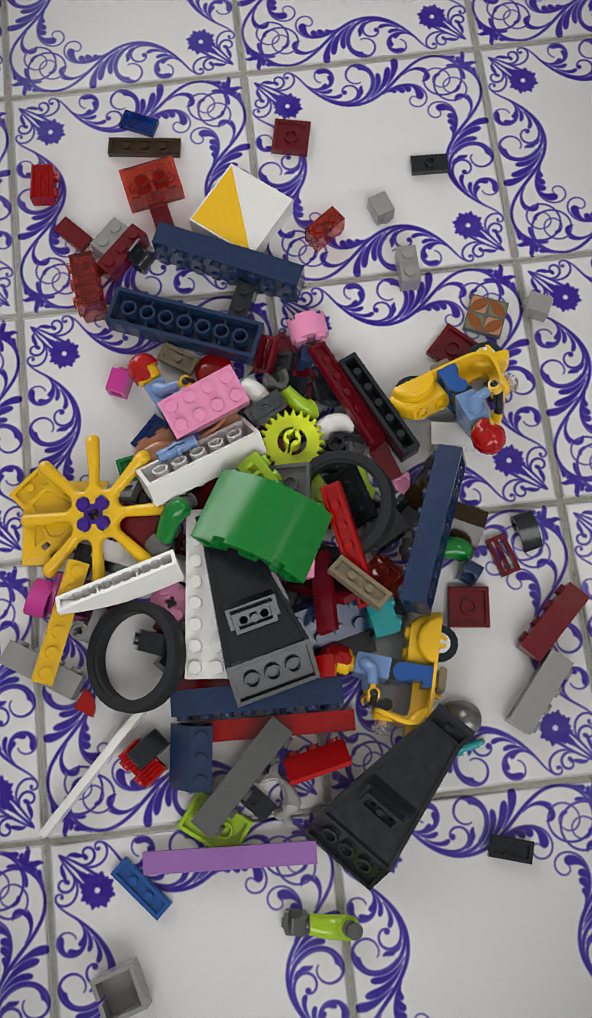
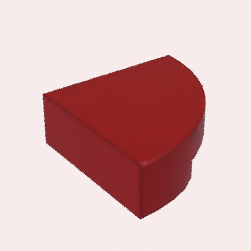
M84 689L74 708L94 718L96 713L94 697L90 691Z

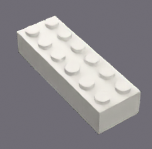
M243 418L197 440L198 446L182 453L180 457L176 456L162 464L159 460H155L135 471L144 491L156 507L164 505L176 496L185 495L189 490L203 486L213 478H218L222 470L236 469L238 464L255 451L260 455L266 453L260 431Z

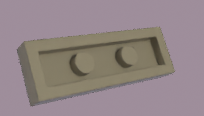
M343 555L328 569V574L378 612L393 594Z

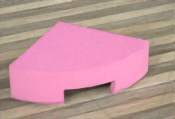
M409 472L391 480L394 490L399 491L403 495L410 487L411 478Z

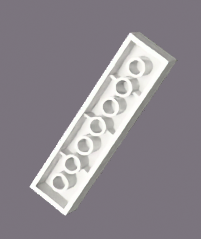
M203 509L191 510V514L186 517L185 679H228L222 658L203 546L190 536L196 525L195 517L200 516Z

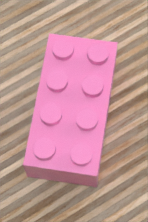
M229 364L161 400L157 404L177 441H180L248 406L250 399Z

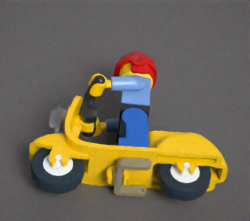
M481 342L471 347L468 354L453 361L445 358L432 364L430 371L423 375L408 376L401 379L392 390V396L389 400L399 415L409 420L424 419L448 407L454 414L457 423L471 438L473 447L482 454L494 455L501 451L506 444L505 430L501 425H498L503 417L502 410L504 408L503 404H505V395L510 394V391H516L519 382L517 377L509 372L503 376L509 365V350H502L500 346L492 342ZM475 382H486V386L478 392L471 385L468 386ZM484 399L493 402L495 409L491 411L490 418L483 404Z
M431 612L430 616L422 615L413 620L408 627L405 626L403 638L407 639L406 647H403L401 652V659L404 662L398 663V659L361 651L353 655L352 649L342 643H331L321 649L319 656L335 654L337 674L347 675L351 671V676L361 679L363 694L360 696V702L366 708L372 709L370 714L373 715L374 725L371 726V729L375 730V734L388 736V732H393V728H391V725L403 728L402 733L404 737L431 713L434 699H442L443 696L441 694L446 689L447 668L441 667L437 671L438 662L448 661L456 654L458 638L452 629L442 625L443 616H441V612ZM378 683L395 686L401 684L412 685L410 706L406 716L392 711L394 704L390 698L379 699L381 693L376 687Z

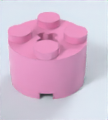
M316 310L304 311L294 315L295 319L290 321V318L287 319L286 322L292 345L296 346L298 350L302 344H317L322 341L326 343L329 332L323 311L320 310V314L316 313Z
M175 583L152 593L150 602L167 609L179 624L185 622L186 588L183 585ZM174 600L177 604L170 609L168 604Z

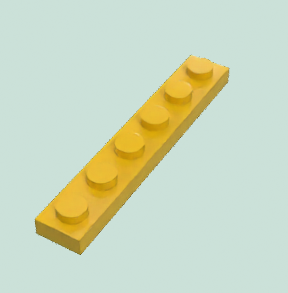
M68 559L57 596L83 586L90 564ZM56 601L30 680L53 686L75 614L59 615Z

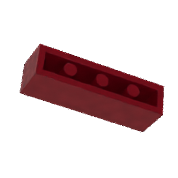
M571 582L565 585L561 584L555 590V598L552 601L549 599L542 607L544 611L540 617L536 615L529 623L532 627L528 632L523 631L517 638L519 643L516 648L535 663L542 660L590 599L588 595Z

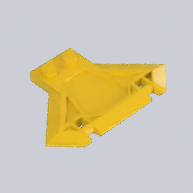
M38 467L9 494L23 509V515L66 512L72 506L70 497L41 474ZM69 481L78 491H85L89 485V481ZM100 481V484L106 489L109 481ZM65 522L30 528L23 527L22 566L45 565L52 558L51 555L56 550L58 551L73 533L72 525ZM46 543H49L50 546L46 550H44L42 547Z

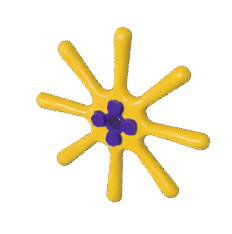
M91 434L86 438L89 485L85 491H78L49 461H42L38 465L39 472L68 495L72 501L71 508L66 512L25 514L20 519L21 525L25 528L65 522L70 523L73 527L71 537L44 565L42 573L45 577H54L82 540H88L92 545V582L106 577L103 543L107 538H114L138 563L152 558L147 551L127 536L120 528V522L123 518L161 515L166 505L156 507L152 502L123 506L119 502L120 493L137 475L135 470L145 466L150 461V454L146 450H141L134 456L113 486L108 489H104L100 484V439L95 434ZM96 510L99 511V516L97 519L94 518V513Z

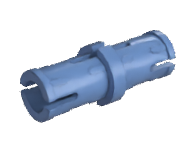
M191 434L180 441L171 442V445L156 451L155 454L162 464L176 456L180 457L182 453L197 447L198 442L195 436Z

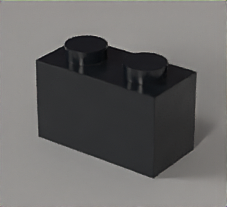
M238 280L227 314L250 319L258 295L257 285Z

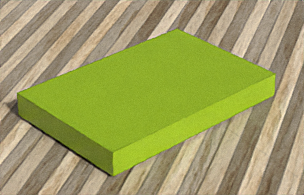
M196 793L177 828L207 847L241 845L254 821L238 812L233 819L228 817L224 823L226 828L219 837L215 835L210 839L190 822L211 796L208 793Z

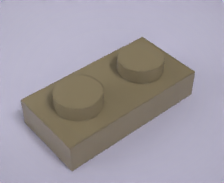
M165 342L157 356L159 362L188 376L193 375L200 361L199 357Z

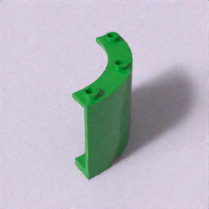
M237 469L222 470L190 536L205 547L227 551L228 547L236 549L240 556L255 562L260 559L268 563V569L274 571L288 582L304 583L333 515L326 510L324 505L316 503L301 493L286 487L282 481H272L257 475L241 472Z

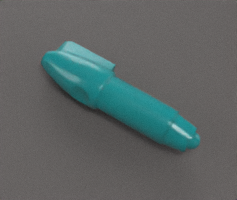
M476 739L469 741L460 749L456 757L464 755V752L479 748L481 745H484L485 740Z

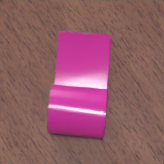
M39 578L35 580L24 604L23 613L25 615L43 619L47 617L46 609L54 584L53 581Z

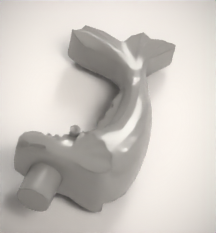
M278 762L273 767H270L269 774L264 777L260 784L270 781L279 782L284 803L282 804V810L275 814V818L277 821L283 820L287 828L293 825L290 816L299 811L301 800L296 789L290 786V783L278 773Z

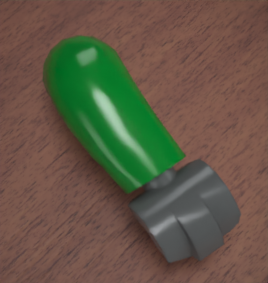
M187 493L183 497L176 496L164 506L159 518L156 534H152L145 543V549L152 557L172 549L174 550L173 540L180 524L191 514L192 507L198 504L197 498L192 493Z
M413 537L402 539V543L399 546V554L402 561H409L407 554L409 546L413 545ZM449 537L444 558L463 562L474 557V550L468 541L460 537Z

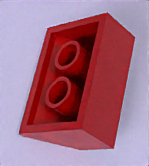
M338 736L327 739V744L320 747L318 743L307 746V751L300 754L298 750L287 753V758L283 759L290 786L353 765L344 739L339 740Z

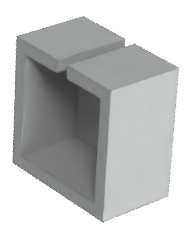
M137 957L96 974L89 982L96 1003L101 1001L106 995V999L98 1006L101 1018H128L148 1009L152 1002Z

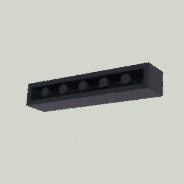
M356 352L339 360L338 364L384 433L386 442L402 463L416 455L420 447L419 441Z

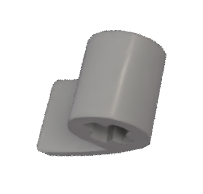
M106 608L94 609L89 623L75 622L70 630L72 638L89 643L94 628L108 610Z

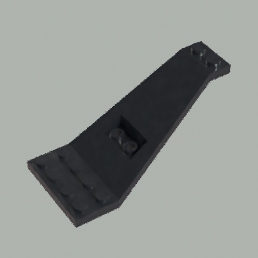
M200 516L195 517L196 523ZM203 546L223 663L237 707L240 708L320 678L310 639L265 562L260 559L255 562L238 555V550L230 547L225 551ZM267 609L265 614H260V611ZM242 616H246L245 621H239Z
M439 703L425 719L332 799L306 826L303 833L311 840H316V844L370 891L391 872L460 749L473 738L475 731Z

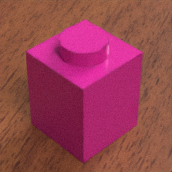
M112 367L105 387L109 395L128 399L133 384L128 369Z

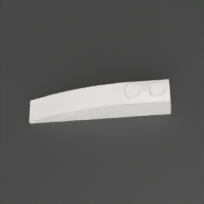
M169 550L56 596L57 612L60 615L89 611L124 603L151 594L185 580L182 566L174 550Z

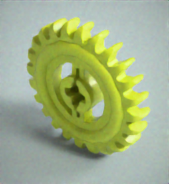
M294 409L291 415H288L287 411L284 410V417L277 413V420L271 417V425L264 424L268 431L261 430V434L265 437L262 440L267 451L264 454L270 457L271 463L275 462L274 465L310 462L319 456L317 453L324 451L323 448L319 447L325 444L324 440H319L324 437L323 432L318 433L321 430V425L314 427L317 420L314 419L310 422V414L303 418L302 410L298 416H296ZM287 430L283 435V445L286 449L284 453L278 447L277 442L280 434ZM301 431L306 437L307 445L301 453L292 455L301 446V435L299 433ZM295 433V440L289 445V440L293 438Z

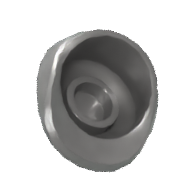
M457 700L446 702L443 705L475 731V734L479 731L482 716L474 704L468 701Z

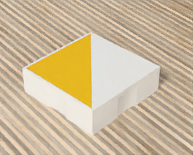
M231 163L189 218L191 230L263 253L271 238L281 229L292 214L293 199Z

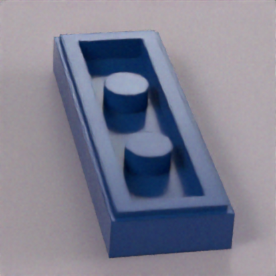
M127 856L111 872V875L156 920L173 903L146 875H143V872Z

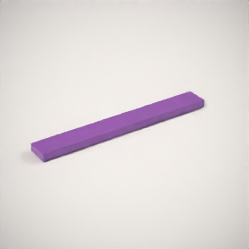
M316 840L142 852L143 875L318 864Z

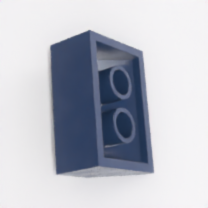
M171 723L169 788L189 793L212 792L213 723Z

